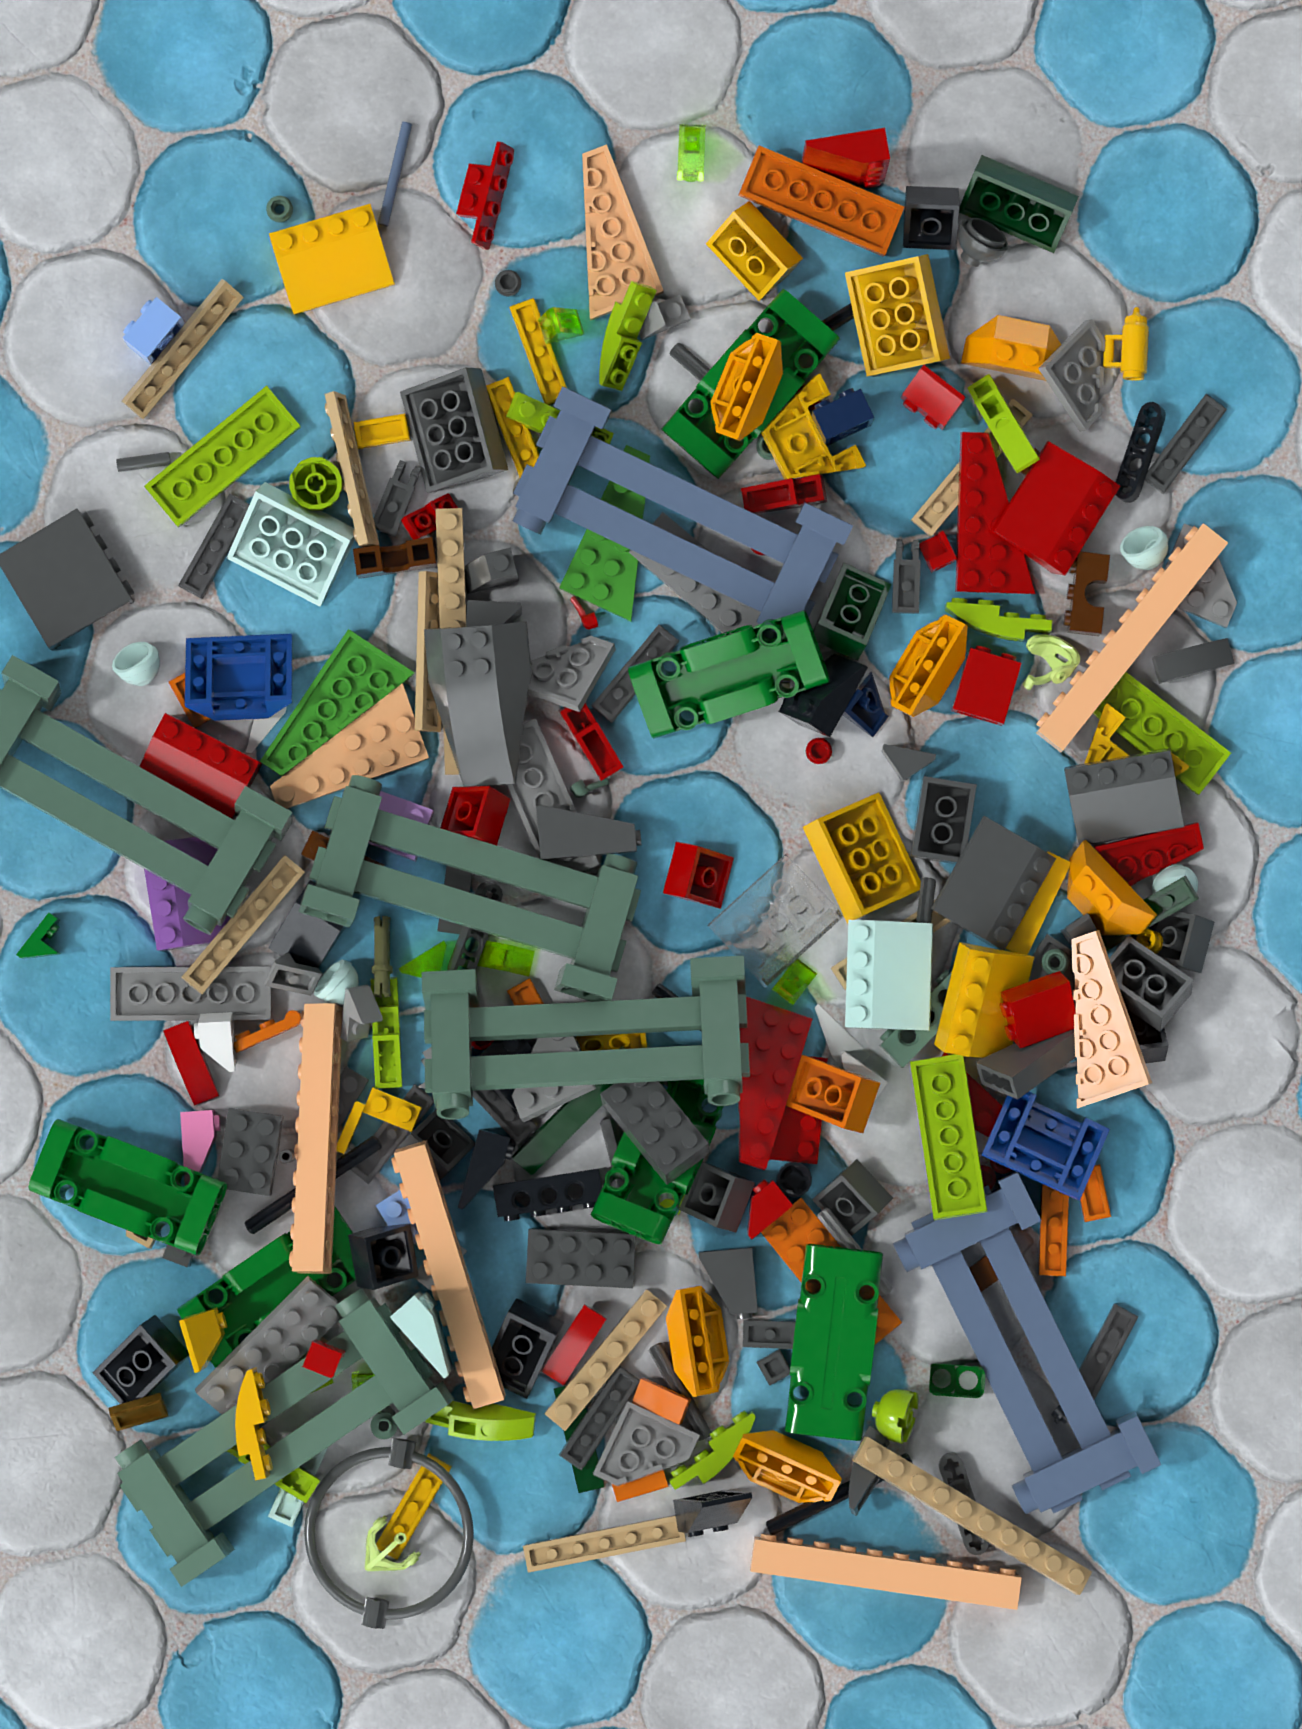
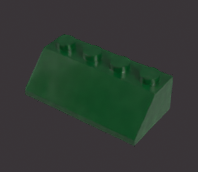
M981 155L959 206V213L970 218L985 220L996 226L1000 231L1054 253L1079 196Z

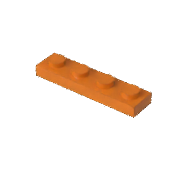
M1044 1184L1041 1185L1038 1275L1066 1276L1069 1196Z

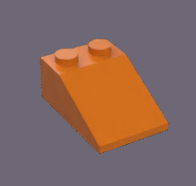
M802 1055L786 1106L843 1129L864 1133L880 1082Z

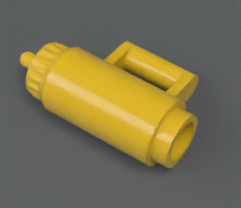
M1135 307L1132 315L1125 318L1122 335H1104L1103 367L1121 368L1120 372L1123 373V379L1130 381L1144 380L1148 361L1149 327L1147 325V317L1141 316L1140 309ZM1115 341H1122L1121 362H1114Z

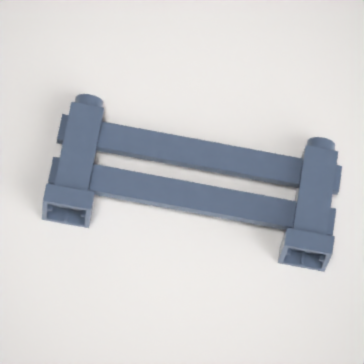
M566 387L561 388L553 405L560 409L558 417L556 419L549 416L536 444L542 448V451L534 467L526 465L513 494L520 496L515 506L518 510L512 520L513 522L541 535L546 523H550L554 514H557L760 611L756 620L758 625L767 619L775 620L802 610L807 612L808 617L810 616L816 602L809 598L818 580L823 583L826 582L839 555L832 550L836 542L842 545L845 544L853 528L852 524L804 502L795 520L796 523L802 525L798 534L791 532L593 437L592 433L595 427L604 429L612 409ZM577 465L783 563L775 583L570 485L569 482ZM766 628L763 631L765 637L769 639L777 637V632L772 628Z
M1013 1171L997 1179L1000 1184L999 1188L991 1191L988 1185L984 1187L988 1212L934 1220L933 1212L911 1222L914 1229L905 1233V1238L893 1243L906 1272L919 1266L922 1270L932 1265L1032 1469L1023 1474V1480L1012 1485L1024 1513L1028 1514L1036 1509H1039L1042 1513L1051 1508L1054 1514L1083 1500L1080 1494L1095 1486L1100 1485L1101 1489L1104 1490L1131 1477L1129 1470L1137 1466L1141 1473L1144 1474L1160 1466L1161 1463L1135 1411L1116 1419L1119 1428L1109 1432L1009 1229L1010 1226L1019 1223L1021 1229L1024 1230L1041 1221L1018 1172ZM979 1241L1081 1446L1062 1456L961 1250Z

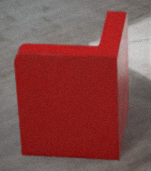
M943 530L938 532L936 536L919 543V549L931 573L954 563L957 559Z
M316 1339L312 1341L302 1367L328 1378H333L339 1362L344 1357L346 1351Z

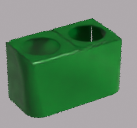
M945 1364L930 1365L929 1392L933 1395L980 1398L984 1394L985 1372L981 1367ZM939 1369H945L951 1375V1382L945 1388L935 1386L932 1381L934 1372ZM965 1371L974 1372L978 1378L976 1387L971 1390H966L959 1384V1377Z

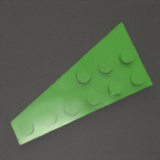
M628 445L625 446L624 452L650 463V455ZM609 480L601 500L643 519L645 497ZM586 529L559 589L631 622L638 560L629 553L630 549Z
M348 629L260 762L279 775H285L415 673Z

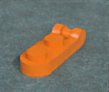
M295 1010L288 1011L285 1019L275 1023L274 1019L260 1024L261 1030L251 1034L247 1030L234 1036L236 1039L233 1047L235 1052L244 1051L301 1024V1013Z

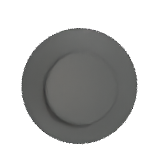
M512 270L500 272L495 279L496 290L503 296H514L521 288L519 275Z

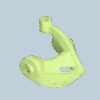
M1037 634L1032 636L1027 641L1026 648L1030 653L1044 658L1052 671L1040 677L1028 675L1022 685L1026 689L1031 690L1034 685H1042L1051 680L1055 684L1062 683L1071 676L1079 665L1080 655L1070 643L1053 635ZM1059 654L1068 659V661L1064 663L1055 656Z
M385 1515L372 1523L373 1526L368 1531L366 1538V1571L404 1570L410 1565H414L421 1555L419 1551L417 1553L414 1551L400 1563L384 1558L398 1544L406 1541V1535L398 1533L395 1535L394 1541L381 1553L379 1552L375 1542V1534L387 1523Z

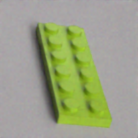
M266 385L144 485V487L179 528L299 430L301 426Z
M1127 672L1124 673L1093 712V715L1100 720L1105 704L1109 703L1122 713L1126 718L1115 732L1142 753L1170 748L1173 754L1189 765V768L1176 776V779L1196 795H1200L1231 754L1230 751Z
M954 1054L911 1061L910 1065L933 1219L941 1220L988 1212L964 1056Z

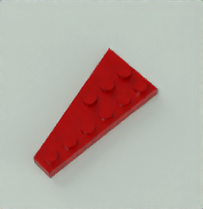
M960 432L955 592L1035 594L1024 553L992 531L1008 506L1009 501L989 433Z
M746 996L747 1028L739 1029L740 1043H748L750 1077H742L743 1093H740V1101L738 1102L739 1162L765 1170L813 1019Z

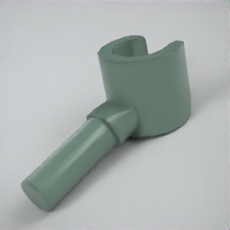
M606 778L586 786L581 779L574 783L570 789L575 797L581 798L594 789L609 785V781Z

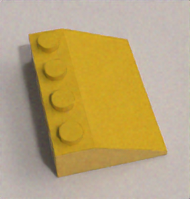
M371 204L269 233L293 315L395 285Z
M928 254L845 272L867 377L950 358Z
M879 792L803 826V830L847 923L849 920L861 918L920 890V878Z
M959 942L934 1045L945 1053L985 1058L1012 1045L1013 1040L1010 1041L1005 1032V1026L1008 1025L1007 1019L1003 1016L1000 1009V1003L1003 1002L1001 992L1029 981L1034 956Z

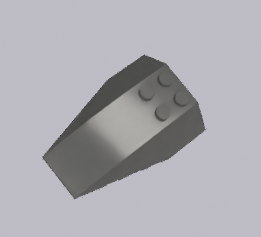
M527 621L458 628L424 629L429 685L463 787L516 783L521 751L520 741L524 731L523 720L528 704V686L531 683L532 676Z

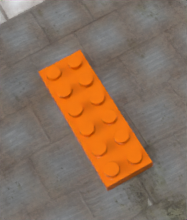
M760 145L757 147L738 194L740 197L882 257L885 256L904 210L902 205Z
M802 1198L794 1202L793 1207L761 1232L801 1283L806 1244L841 1247ZM810 1279L806 1282V1288L810 1292H817L821 1289V1283L817 1279ZM864 1285L859 1290L860 1296L865 1299L871 1298L875 1293L870 1285ZM880 1294L877 1305L878 1318L875 1344L902 1323Z

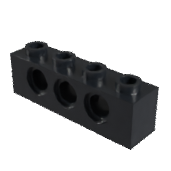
M599 1168L493 1185L497 1216L504 1217V1222L520 1219L519 1214L530 1212L531 1217L546 1215L547 1209L553 1208L557 1209V1213L573 1211L572 1205L583 1204V1209L593 1208L602 1190ZM573 1183H577L583 1188V1194L578 1199L571 1198L567 1192L568 1187ZM543 1189H554L557 1194L556 1200L552 1203L544 1202L541 1198ZM525 1192L529 1195L530 1203L528 1206H517L515 1203L517 1193Z

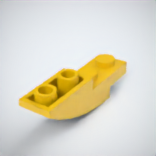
M257 1367L247 1370L242 1381L237 1400L235 1420L239 1456L250 1455L255 1481L270 1476V1470L273 1469L271 1457L269 1454L266 1455L263 1444H266L265 1431L263 1428H259L260 1423L269 1420L268 1415H271V1409L268 1399L263 1397L262 1389L265 1388L263 1375L261 1372L258 1373Z

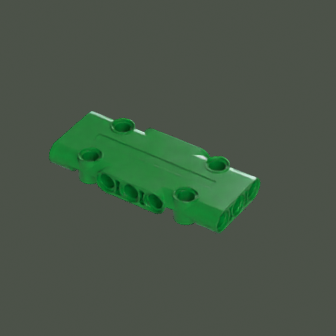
M782 289L751 326L742 332L697 384L696 389L665 423L661 430L714 477L720 479L753 439L760 435L761 431L764 430L806 382V378L840 341L839 336L788 291ZM764 319L769 320L773 325V330L767 334L762 333L758 328V323ZM759 333L781 341L783 375L763 423L743 438L741 448L734 449L729 445V437L716 432V424L710 402L730 353L744 342L752 339L753 335ZM804 354L809 355L813 361L812 366L807 369L802 368L798 363V358ZM694 399L701 401L703 411L698 414L692 413L688 407L689 402Z
M805 610L775 620L767 619L762 624L753 627L752 625L742 626L681 647L680 651L666 652L661 657L628 667L635 694L653 739L682 729L691 730L696 725L704 722L712 724L771 705L777 702L779 698H789L797 692L830 682L826 665ZM766 628H772L777 632V637L769 639L765 637L763 631ZM665 661H672L677 669L671 672L667 671L663 663ZM790 678L794 681L795 686L785 688L781 684V680ZM685 710L692 712L694 719L690 721L683 719L681 712Z
M704 1079L659 1081L660 1084L668 1087L666 1090L710 1146L716 1131V1122L721 1118L724 1106H716V1110L710 1113L703 1110L704 1106L710 1104L708 1096L705 1094ZM624 1132L614 1153L611 1163L612 1168L605 1176L604 1186L590 1215L604 1224L651 1243L662 1245L674 1216L679 1212L681 1200L684 1195L688 1194L703 1159L666 1185ZM615 1179L625 1181L623 1186L619 1188L611 1186L612 1181ZM664 1199L674 1201V1204L669 1208H664L660 1205Z
M56 1119L42 1148L30 1178L28 1189L31 1192L75 1208L77 1211L199 1256L205 1247L225 1197L227 1183L113 1137H105L64 1120ZM93 1137L94 1145L91 1149L87 1150L85 1146L86 1141ZM185 1174H189V1184L182 1187V1177ZM73 1187L74 1195L71 1199L67 1200L65 1197L66 1191ZM165 1224H169V1234L166 1237H162V1227Z
M335 1205L331 1273L337 1272L342 1276L343 1282L339 1287L330 1285L328 1281L330 1274H300L292 1271L289 1255L293 1251V1240L291 1239L290 1232L238 1264L221 1276V1279L177 1308L182 1319L214 1308H218L219 1313L223 1312L227 1328H224L225 1334L211 1359V1363L215 1368L240 1344L241 1335L243 1333L250 1334L307 1276L331 1296H334L356 1280L348 1235L352 1234L353 1231ZM214 1288L220 1289L224 1294L221 1303H214L210 1298V1292Z
M806 1244L790 1367L791 1380L785 1424L786 1432L853 1441L862 1440L868 1385L870 1386L883 1253ZM810 1279H817L821 1283V1289L817 1292H810L806 1288V1282ZM864 1285H870L875 1291L874 1295L869 1299H865L859 1294L860 1288ZM797 1386H805L809 1391V1395L804 1399H799L794 1395V1389ZM852 1392H857L862 1396V1402L858 1405H851L847 1400V1396Z

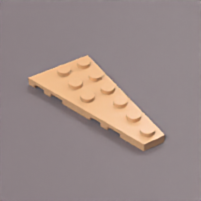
M607 144L582 154L590 321L610 314L615 302L622 303L631 281L653 287L657 290L655 296L664 293Z
M403 683L274 782L270 788L275 803L289 809L345 789L346 786H349L352 775L374 779L429 759L420 731H415V716Z
M1097 930L1072 939V970L1075 976L1073 1000H1075L1076 1014H1074L1075 1056L1077 1057V1108L1151 1084L1152 1081L1100 931Z

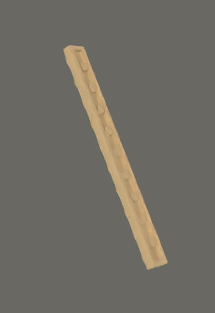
M436 509L440 628L466 627L463 509ZM443 727L445 775H459Z
M864 1437L852 1461L1076 1595L1082 1593L1092 1571L871 1438Z

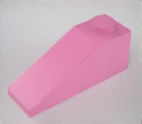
M215 1110L180 1112L184 1167L202 1173L217 1137L216 1131H221L220 1115H215ZM189 1174L184 1175L185 1186L190 1182Z

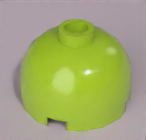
M310 457L302 460L294 468L290 475L289 488L294 500L301 507L308 510L321 511L331 507L339 499L342 492V477L338 468L332 462L322 457Z
M895 1389L885 1393L880 1402L875 1401L872 1417L876 1418L875 1425L877 1430L888 1440L900 1444L908 1441L916 1419L913 1417V1408L918 1409V1393Z

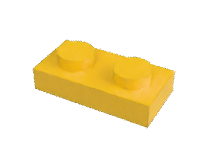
M372 1087L363 1113L412 1132L422 1107Z

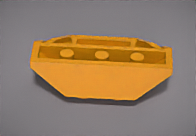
M997 315L966 337L961 364L1046 381L1038 368L1061 346V343L1050 325Z
M756 333L752 336V339L744 342L730 353L710 402L717 433L741 441L763 423L783 375L781 341Z
M945 614L939 620L916 631L889 676L892 707L915 717L940 702L965 660L968 629L966 624Z
M1084 840L1069 859L1071 863L1068 870V900L1083 915L1088 913L1101 935L1142 934L1157 914L1087 840Z
M702 1286L678 1289L675 1292L666 1316L674 1372L693 1397L716 1393L719 1391V1384L730 1362L722 1310L713 1298L705 1292Z
M775 1430L743 1434L733 1455V1458L738 1461L741 1469L751 1482L798 1503L822 1500L824 1502L831 1501L842 1480L823 1452Z

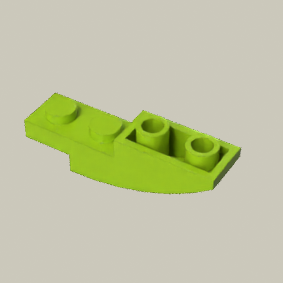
M631 281L623 302H615L602 345L599 368V384L601 386L620 391L623 390L642 345V342L637 337L657 292L653 287Z
M988 374L967 387L974 403L1016 473L1021 472L1040 460L991 375Z
M515 392L506 417L541 434L549 416L557 419L560 410L525 394ZM595 427L592 433L593 437L608 444L611 443L614 435L613 432Z
M952 598L951 602H946L945 611L956 620L992 637L1022 642L1025 632L1050 633L1052 631V620H1046V615L1031 614L1030 618H1019V613L1005 612L1004 616H999L1000 606L994 605V601L978 600V604L967 603V599Z
M452 1401L426 1419L425 1422L448 1428V1435L484 1441H510L533 1437L536 1413L495 1403L473 1409L472 1405Z
M744 1410L732 1418L734 1423L727 1428L721 1425L710 1433L712 1438L708 1440L713 1450L708 1452L705 1449L693 1457L695 1462L688 1467L682 1464L671 1472L673 1477L669 1479L675 1490L697 1475L703 1484L717 1475L733 1458L743 1434H748L751 1431L756 1418L753 1411L747 1414Z

